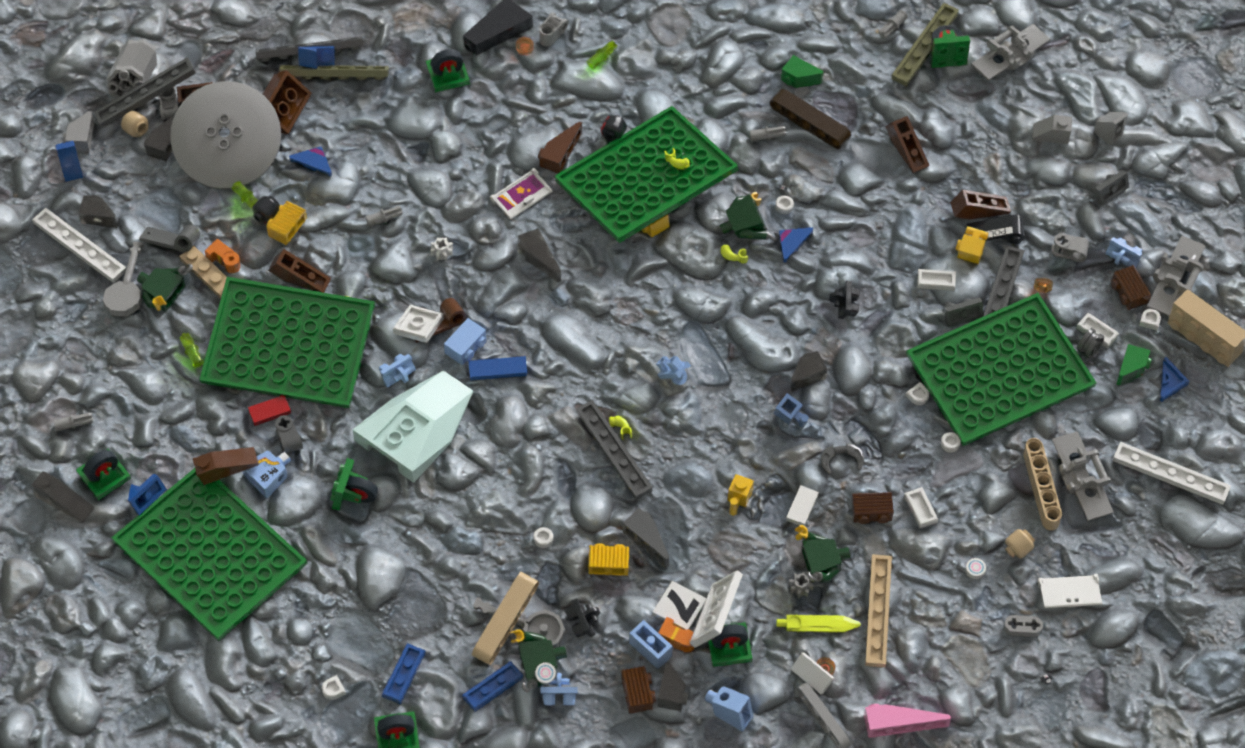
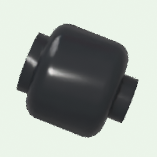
M610 115L605 119L600 132L607 141L612 142L615 139L622 138L627 130V124L621 116Z
M262 196L252 207L254 219L259 223H268L278 213L279 202L272 196Z

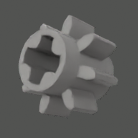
M805 572L798 575L794 573V580H789V586H791L790 593H795L798 598L804 595L808 597L809 590H813L814 585L811 584L812 581L808 579Z

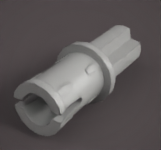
M900 10L893 18H889L887 23L878 31L880 37L887 38L894 30L897 31L899 25L907 20V13Z
M765 126L763 129L749 131L751 142L759 140L769 141L770 138L786 135L785 126L774 128Z
M400 206L385 211L381 209L380 212L365 216L368 227H372L383 222L387 223V220L403 215V211Z
M89 412L77 416L70 414L69 417L53 420L55 430L58 432L71 428L76 429V426L92 423V413Z

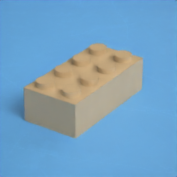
M1188 289L1173 303L1167 323L1172 329L1183 334L1187 340L1194 342L1204 352L1209 353L1219 363L1227 367L1242 353L1245 346V330Z

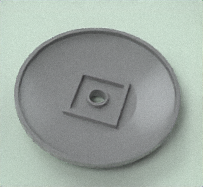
M216 82L197 89L182 102L172 122L171 146L178 164L193 180L211 188L234 189L254 182L271 167L280 148L281 127L274 107L259 91L238 82ZM228 129L230 134L227 137H221L220 131Z

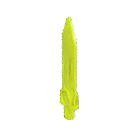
M786 615V619H776V627H786V631L844 633L861 626V623L846 616Z

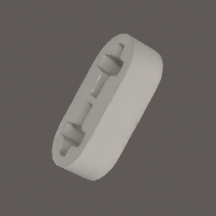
M1011 615L1007 617L1004 624L1005 632L1011 636L1037 637L1043 629L1041 619L1034 616ZM1011 622L1015 623L1016 629L1012 628ZM1031 624H1035L1036 630H1032Z

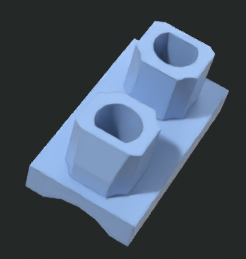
M1113 237L1105 254L1116 259V265L1123 263L1128 267L1134 265L1137 268L1143 253L1142 249L1137 246L1133 248L1128 246L1126 240Z
M399 354L391 365L384 363L379 367L383 382L387 388L399 380H402L404 383L408 382L409 378L407 375L416 370L412 357L409 354L405 356Z
M665 356L656 363L661 370L657 375L660 379H671L674 384L683 385L687 380L685 369L691 365L688 361L681 362L677 356H673L670 359Z
M557 673V678H554L549 683V685H557V687H541V695H543L545 706L555 705V695H563V705L574 706L576 695H578V687H561V685H569V679H562L561 673Z

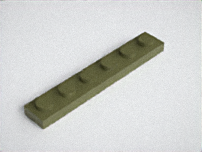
M946 3L941 5L893 72L892 80L906 87L932 52L933 46L931 41L933 32L940 26H950L958 16L959 9Z
M281 65L279 72L287 70L294 77L298 76L302 77V79H312L313 77L331 79V77H338V79L344 80L349 79V77H356V79L364 80L367 77H374L376 80H383L389 75V66H317V69L299 65Z

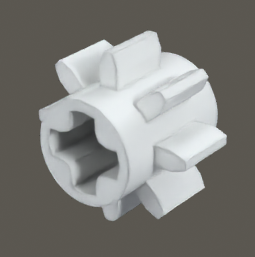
M437 238L435 243L431 242V256L435 255L437 261H446L449 255H453V243H448L447 238Z

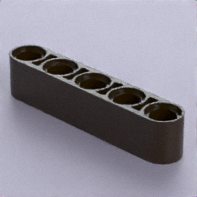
M780 89L769 101V105L774 111L835 149H840L852 136L846 126L786 89Z

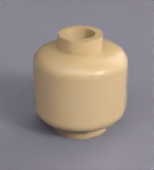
M136 111L126 113L122 119V129L132 137H141L148 130L149 123L147 118Z
M1017 529L1006 538L1005 543L1007 547L1005 550L1012 558L1016 556L1022 559L1034 549L1033 542L1035 540L1027 530Z

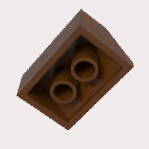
M287 70L274 74L263 92V95L269 100L278 115L281 133L286 135L289 134L312 94Z

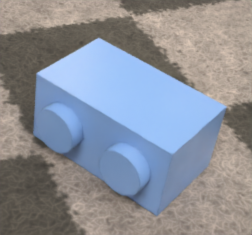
M467 318L444 343L445 354L461 365L466 361H470L476 350L485 345L487 341L486 330Z
M644 620L629 633V644L657 669L672 657L673 646Z

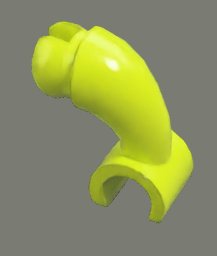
M674 148L672 149V154H667L664 151L665 160L673 167L684 169L690 166L687 158L676 159Z
M729 245L721 246V255L725 259L738 261L742 264L747 263L746 249H740L738 254H734Z
M620 416L609 417L611 427H621L620 434L622 440L623 435L626 433L630 435V439L632 438V429L624 418Z

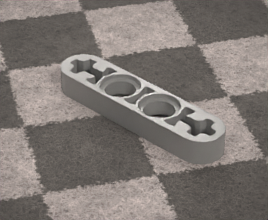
M808 683L797 688L799 697L837 748L850 747L849 738Z

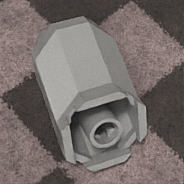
M139 39V41L128 40L124 44L107 76L109 94L117 99L150 79L157 65L155 46L145 39Z

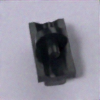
M846 281L844 287L835 289V292L829 295V301L834 303L835 307H838L839 319H844L847 315L855 317L859 313V305L851 303V300L857 301L860 290L852 287L851 281Z
M577 598L572 600L573 605L567 608L565 613L570 621L577 618L580 620L579 623L572 626L575 636L581 637L587 634L592 637L596 635L590 620L593 624L598 622L596 617L601 613L599 608H592L591 604H587L585 609L583 603H579Z

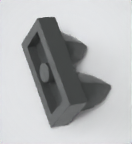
M1123 170L1117 174L1107 175L1106 181L1103 183H1090V189L1096 195L1097 203L1101 205L1129 188L1128 174Z
M981 298L965 299L962 303L958 304L946 302L944 312L948 327L983 317V301Z

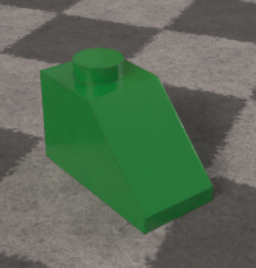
M793 55L782 68L781 80L795 88L820 85L823 82L824 71Z

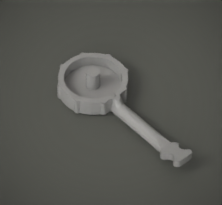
M142 242L132 243L133 247L130 248L131 254L123 281H118L106 288L102 301L104 307L112 316L127 317L140 309L142 292L134 282H131L138 254L141 253V248L144 247Z
M477 597L473 604L474 609H481L483 614L489 613L494 615L498 609L491 606L489 602H482L480 597ZM545 609L529 615L528 619L519 618L516 625L523 627V632H534L545 636L547 640H551L553 649L559 647L565 634V628L560 616Z

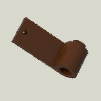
M447 298L441 303L440 313L444 314V320L432 336L457 327L465 321L466 313L454 298Z

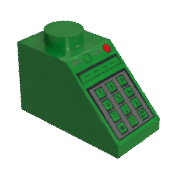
M1128 344L1116 385L1120 386L1143 376L1145 369H1149L1152 358H1149L1150 350Z

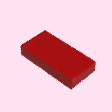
M283 395L248 407L254 426L277 419L283 415L291 414L288 402Z

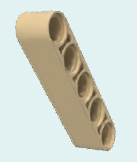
M1031 438L1026 442L1023 457L1042 525L1045 529L1053 531L1059 527L1062 511L1043 443L1037 438Z
M523 572L518 574L472 651L473 657L488 665L493 663L509 637L510 632L536 592L539 581Z

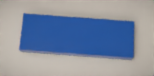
M74 141L56 144L65 182L84 178Z
M526 356L469 361L470 381L527 376Z
M408 643L406 644L382 693V698L401 705L426 654V650Z
M510 661L462 694V697L471 709L476 712L522 680L524 675Z

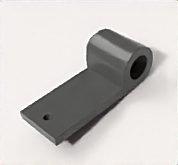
M186 225L179 234L147 227L140 235L139 241L187 252L199 239L200 231L194 225Z

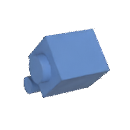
M788 393L777 405L773 413L788 425L794 419L800 427H805L809 419L808 415L799 412L802 404Z

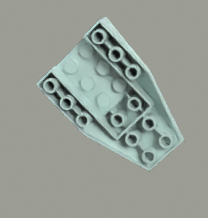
M441 371L391 399L352 429L354 441L368 451L372 448L378 450L398 464L399 473L414 483L452 442L473 390L445 371Z

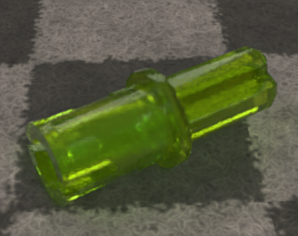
M612 40L602 49H597L596 53L586 61L587 65L594 70L617 49V44Z
M240 181L232 185V190L240 197L241 202L246 203L252 209L253 205L258 201L253 192L248 190Z
M183 333L180 336V341L185 349L184 353L189 357L192 366L199 368L204 364V360L198 351L199 347L195 345L190 333Z

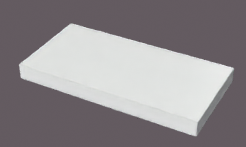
M738 570L711 585L690 641L693 647L696 648L721 634L743 575Z

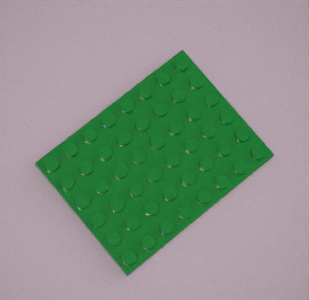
M670 106L625 133L622 138L615 139L554 177L555 181L580 206L621 243L734 174L739 169L738 165L678 110ZM674 148L676 159L687 158L690 166L684 169L673 167L665 160L664 151L667 154H672V149Z
M227 277L199 381L204 384L274 396L283 395L286 398L350 408L375 301Z
M1039 293L906 351L907 357L952 430L959 437L962 446L1087 391L1097 384Z
M195 468L154 501L142 514L136 516L111 537L112 541L218 641L308 564L307 560L220 480L204 485L197 476Z

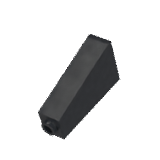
M502 0L463 35L464 47L467 51L479 55L533 27V15L511 0Z

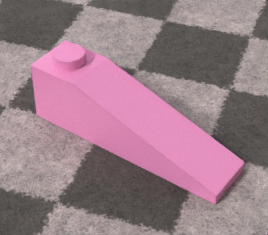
M871 704L865 707L864 711L868 738L949 727L951 716L948 714L886 704Z

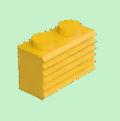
M286 201L284 205L279 207L275 217L268 221L266 225L268 236L287 245L306 221V210Z
M600 543L589 546L588 574L628 576V546L625 547L622 544L605 546Z

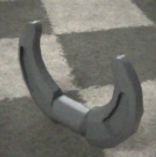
M846 443L844 446L837 447L832 445L824 450L821 456V465L825 472L831 474L830 460L835 457V454L847 452L848 455L856 459L858 463L857 469L861 470L864 464V455L853 444Z

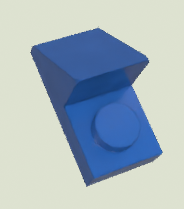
M334 46L298 47L299 66L317 69V66L335 65Z
M152 474L140 487L133 484L130 485L128 501L137 515H140L167 489L159 476Z

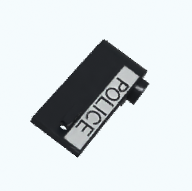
M1009 215L966 224V227L988 232L989 235L986 241L1006 237L1009 243L1016 245L1025 239L1023 218L1020 215Z

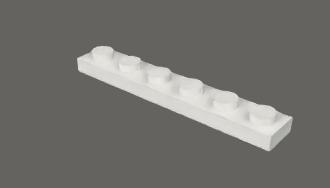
M47 208L32 219L37 227L111 282L115 283L126 272L124 265Z
M1120 442L1113 458L1114 462L1222 505L1231 485Z

